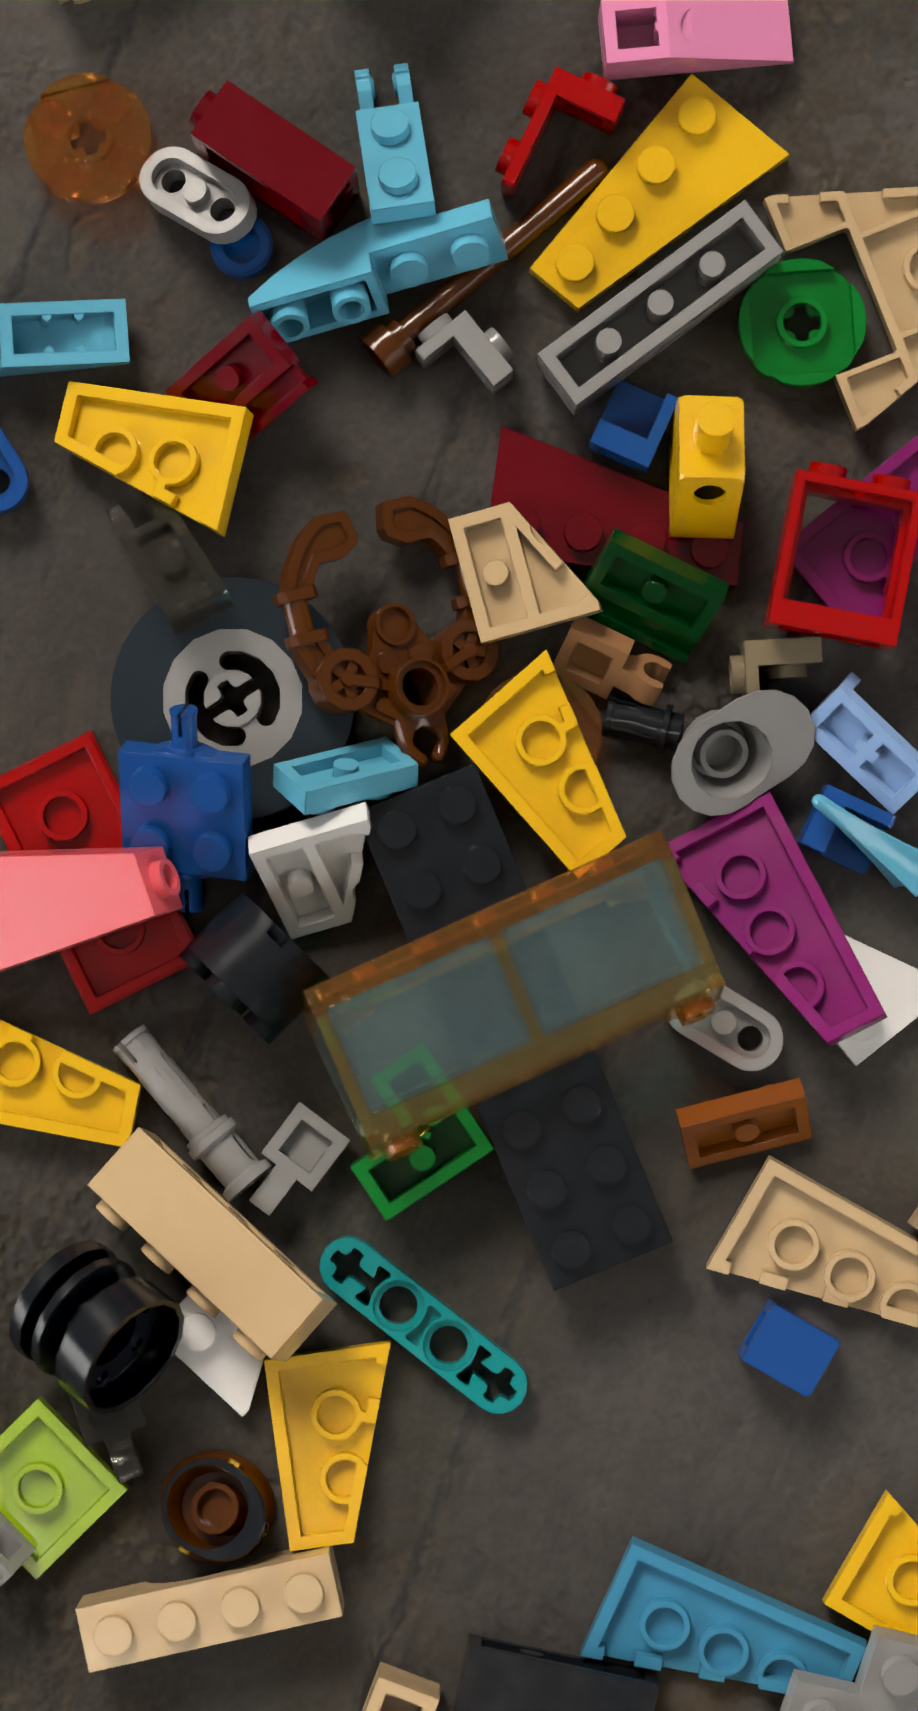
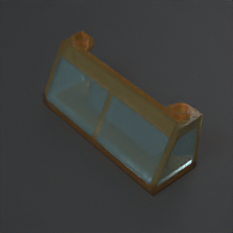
M658 830L304 990L303 1000L305 1024L370 1160L372 1161L386 1155L388 1161H394L421 1148L424 1143L420 1136L429 1130L431 1124L661 1018H664L665 1021L679 1019L682 1026H688L708 1017L717 1009L714 1003L720 1000L725 982L673 852L662 831Z

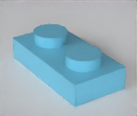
M381 737L275 763L273 787L304 815L326 814L342 805L366 799L381 800L389 797L394 792L418 787V763L408 754L402 753L400 748L388 737Z

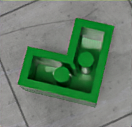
M423 1039L369 1075L368 1078L402 1127V1130L352 1162L350 1168L384 1219L388 1221L494 1150V1146Z

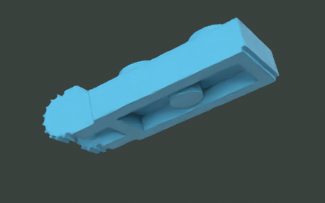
M408 63L395 64L392 74L394 94L398 96L399 104L374 108L375 88L373 77L369 75V70H354L360 110L355 112L372 225L435 216V202L419 102L413 101Z

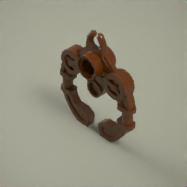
M412 496L384 501L375 506L376 531L381 541L399 547L425 542L439 557L442 570L454 567L461 596L450 600L453 611H457L456 622L436 632L433 640H430L423 633L415 621L411 610L405 605L396 602L388 603L370 614L367 621L368 637L365 654L355 648H339L334 651L328 642L330 640L328 628L315 630L307 601L318 597L317 588L314 585L319 565L336 562L344 558L357 545V532L345 510L316 516L302 528L289 548L281 571L279 593L272 596L275 608L282 607L290 637L284 639L286 649L291 651L299 669L307 679L308 692L316 706L330 715L346 716L357 711L393 728L396 743L401 752L408 754L418 763L419 769L426 767L428 760L427 756L421 753L413 744L415 732L421 728H426L434 734L436 742L430 754L431 760L436 764L443 763L450 744L449 726L445 714L465 686L477 682L492 673L499 660V649L497 641L486 645L480 642L448 522L449 518L441 510L429 503ZM404 677L410 679L417 687L419 694L417 705L411 703L404 695L402 688Z

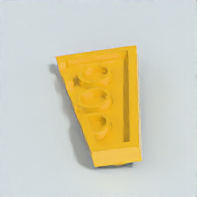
M691 74L533 263L529 273L576 312H579L640 268L645 261L664 247L674 243L692 230L693 226L721 206L723 207L744 192L745 188L781 165L788 159L790 154L695 75Z

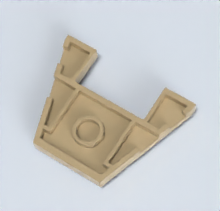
M918 187L885 188L882 191L844 193V191L820 192L819 195L789 196L788 194H778L764 198L763 206L779 246L784 251L783 256L835 235L846 233L894 353L835 375L833 378L853 431L856 432L867 426L918 383Z

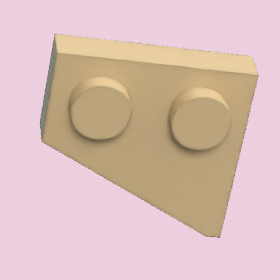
M507 502L448 519L482 644L486 645L603 612L597 598L512 503Z

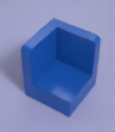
M620 381L616 384L602 418H600L589 442L588 450L646 475L674 412L678 397L667 393L665 399L627 382Z
M829 784L822 786L818 793L883 832L892 829L897 819L895 815ZM812 806L796 840L797 844L858 874L866 873L871 860L831 820Z
M768 1298L737 1353L746 1363L803 1396H810L841 1342L831 1333Z

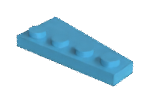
M632 1536L581 1646L580 1656L603 1660V1656L633 1661L636 1667L661 1671V1667L698 1673V1678L723 1683L725 1678L758 1684V1688L761 1690L785 1694L793 1669L852 1682L867 1647V1639Z

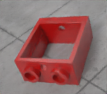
M810 462L808 471L797 469L791 478L763 627L813 637L821 636L824 639L889 651L897 646L918 535V492L911 491V481L902 477L873 474L872 482L870 483L846 478L848 469L830 463ZM807 496L899 513L879 616L788 599Z

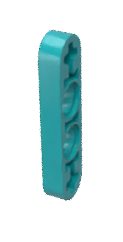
M344 1235L335 1238L326 1246L320 1258L319 1270L323 1281L333 1292L480 1408L490 1413L504 1414L513 1411L522 1403L527 1393V1377L523 1366L516 1358L366 1240L358 1236ZM354 1248L359 1250L363 1254L359 1265L362 1270L373 1278L379 1266L390 1273L389 1276L376 1285L368 1303L357 1296L358 1293L366 1288L362 1281L353 1275H349L341 1281L334 1275L338 1264L331 1257L337 1250L345 1255L349 1254ZM395 1286L409 1289L417 1300V1310L409 1320L403 1322H393L387 1319L380 1308V1299L383 1293ZM444 1326H454L460 1329L467 1339V1349L464 1355L452 1362L438 1359L430 1348V1339L433 1333ZM479 1346H483L490 1352V1354L481 1359V1363L490 1371L498 1374L504 1368H507L513 1372L510 1378V1385L515 1391L510 1397L502 1393H498L493 1399L487 1397L484 1394L488 1387L487 1381L474 1370L469 1381H465L457 1375L472 1363Z

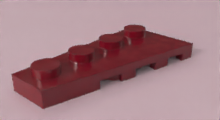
M501 426L490 507L507 502L512 503L566 565L591 568L615 527L729 583L728 587L735 588L737 586L745 522L737 520L733 539L670 537L669 492Z

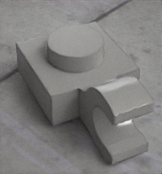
M299 1102L261 1153L276 1165L249 1201L270 1216L296 1180L310 1191H313L350 1142V1139Z

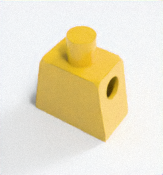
M680 396L677 399L668 428L670 537L733 539L745 481L743 399L726 396ZM703 486H714L712 496L715 499H701L694 492Z

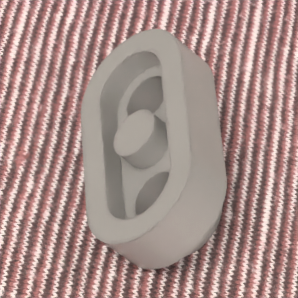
M178 146L162 148L149 156L141 168L139 183L143 194L158 212L215 244H230L242 239L252 229L257 216V207L255 200L243 182L191 151ZM181 180L186 181L181 190L174 193L169 192L174 183ZM235 209L228 219L218 221L223 211Z
M703 974L684 975L676 979L667 989L663 1001V1010L668 1023L678 1033L741 1070L758 1071L770 1066L778 1058L783 1046V1032L777 1019L763 1008L717 980ZM692 993L701 994L707 1002L704 1014L696 1018L689 1017L683 1009L685 998ZM747 1026H754L761 1035L759 1046L751 1051L743 1050L738 1044V1034Z

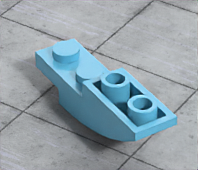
M489 199L444 211L435 216L373 225L371 218L324 240L294 259L248 297L249 308L252 314L261 310L286 343L297 341L305 337L389 314L387 294L508 260L506 244Z

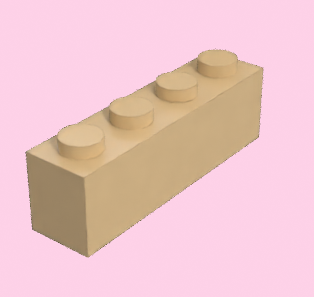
M138 1127L87 1184L102 1198L96 1205L99 1212L122 1231H125L129 1226L134 1228L147 1241L141 1248V1251L165 1273L170 1274L176 1268L193 1285L186 1291L188 1296L212 1317L215 1318L220 1311L238 1327L232 1335L233 1338L259 1361H262L268 1355L271 1359L286 1362L337 1305L328 1294L155 1133Z

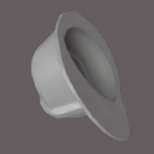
M759 690L739 697L721 709L710 710L697 717L686 728L671 762L672 783L678 797L693 811L709 816L726 815L748 805L758 796L790 777L806 762L814 746L815 725L808 708L793 695L778 690Z

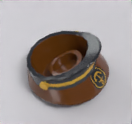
M222 1450L200 1451L182 1459L166 1476L159 1497L161 1522L169 1538L179 1547L178 1549L195 1560L208 1564L232 1563L244 1559L255 1552L267 1537L275 1515L273 1492L261 1470L246 1458Z

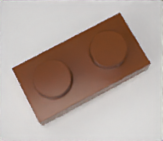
M800 1078L769 1084L761 1088L675 1109L689 1170L813 1138L806 1095Z

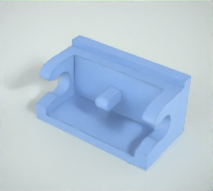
M851 671L835 690L833 689L810 714L815 725L814 740L894 815L918 791V751L853 690L861 679Z

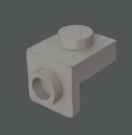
M466 310L454 320L448 313L443 314L418 335L423 344L415 351L416 360L424 369L454 346L492 395L513 380L514 370L508 363L515 358L511 348L493 327L483 332Z

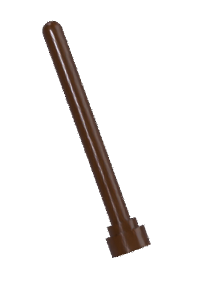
M600 158L590 159L506 230L502 235L506 244L508 260L456 274L400 322L392 319L385 326L380 322L377 323L359 339L369 356L390 378L398 374L412 362L409 355L417 349L414 342L419 339L418 335L434 320L445 313H450L593 191L608 175L609 167L607 163Z

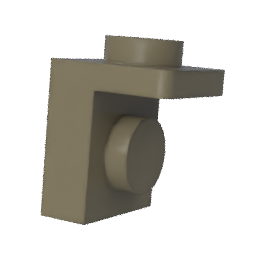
M821 636L746 640L739 644L740 655L729 656L731 694L742 693V696L751 692L759 691V668H769V679L807 677V666L818 665L823 662Z

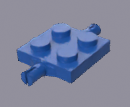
M177 704L169 710L172 740L158 744L126 740L118 750L122 848L163 847L166 858L173 863L180 878L179 896L183 908L179 910L185 912L189 907V913H195L203 910L205 907L203 878L214 877L247 881L254 870V864L249 856L247 837L253 835L251 760L248 753L220 751L205 743H200L197 735V707L190 704L185 710L186 704Z

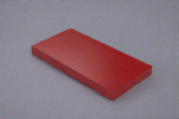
M92 730L0 775V834L9 851L122 848L120 785ZM176 910L62 950L59 953L90 1015H93L189 967L179 954L195 938V935L184 913Z

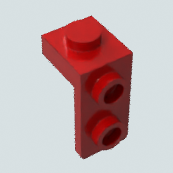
M557 66L548 83L538 79L530 92L522 115L531 118L521 141L513 137L509 138L495 168V172L504 176L501 181V194L513 198L555 109L607 134L613 135L623 114L626 100L616 95L618 87L597 74L584 72L580 78Z

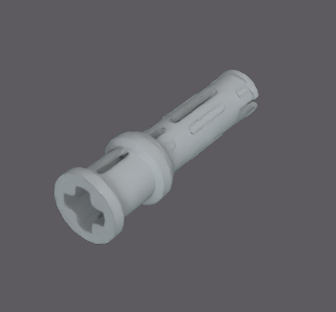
M144 1024L132 1031L120 1041L121 1043L113 1048V1052L130 1068L143 1087L188 1139L189 1143L186 1147L190 1150L188 1152L190 1157L194 1161L201 1159L224 1186L223 1196L228 1202L239 1196L272 1167L267 1159L259 1160L235 1132L238 1124L232 1117L228 1118L225 1114L219 1116L205 1101L196 1087L160 1047Z

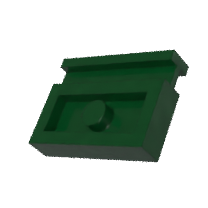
M614 527L583 583L600 602L603 612L586 617L685 664L694 645L698 644L725 600L729 583Z

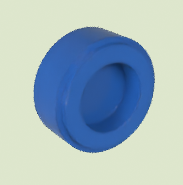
M231 215L226 216L221 221L228 219ZM256 217L252 229L246 236L230 244L210 242V252L215 265L223 274L237 280H248L259 276L268 268L274 255V242L267 225Z

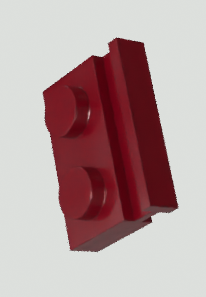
M261 310L248 316L166 389L165 392L168 396L246 407L254 415L247 442L249 444L316 386L318 382L313 376L308 378L297 364L300 359Z

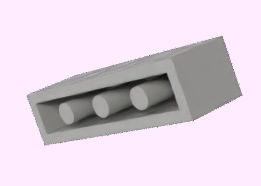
M744 200L540 351L537 355L536 366L575 416L750 286L765 271L779 262L784 251L746 200Z

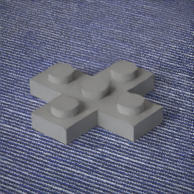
M874 1625L855 1682L793 1669L780 1711H918V1635Z

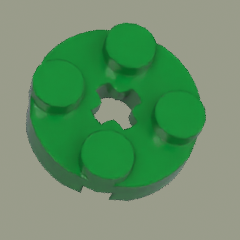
M790 259L773 265L753 282L739 308L737 334L743 354L759 377L771 380L786 388L808 389L830 382L835 375L843 373L849 367L864 340L866 313L860 293L852 283L849 284L842 275L835 272V268L815 259ZM797 307L805 308L807 318H817L819 322V329L810 331L806 341L796 340L794 332L785 331L783 321L792 319L794 308Z

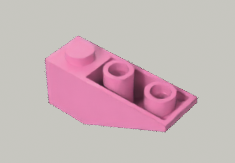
M601 0L598 24L603 77L609 81L793 64L794 62L788 0Z

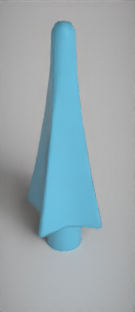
M816 794L813 796V806L855 843L894 888L903 886L914 897L918 896L917 848L868 824L824 795Z

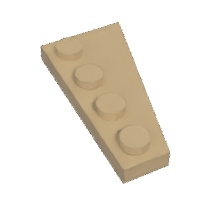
M769 1155L707 1261L706 1269L757 1280L759 1284L784 1291L786 1289L821 1298L822 1301L845 1308L848 1306L879 1314L882 1318L918 1328V1238Z

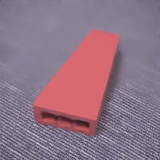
M163 847L0 851V972L182 909L183 905L179 896L180 878L173 863L166 858Z

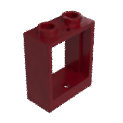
M226 80L218 94L209 90L201 98L190 117L189 123L195 126L190 134L199 157L239 179L246 186L252 197L320 243L331 237L360 194L357 167L228 80Z

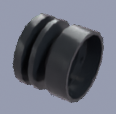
M90 1239L72 1243L57 1252L34 1273L19 1295L12 1312L9 1338L21 1355L26 1359L34 1361L37 1368L43 1373L56 1377L60 1386L89 1411L106 1415L121 1411L141 1398L161 1377L173 1359L182 1338L184 1315L176 1301L152 1282L136 1276L133 1268L125 1261L117 1259L115 1253L105 1245Z

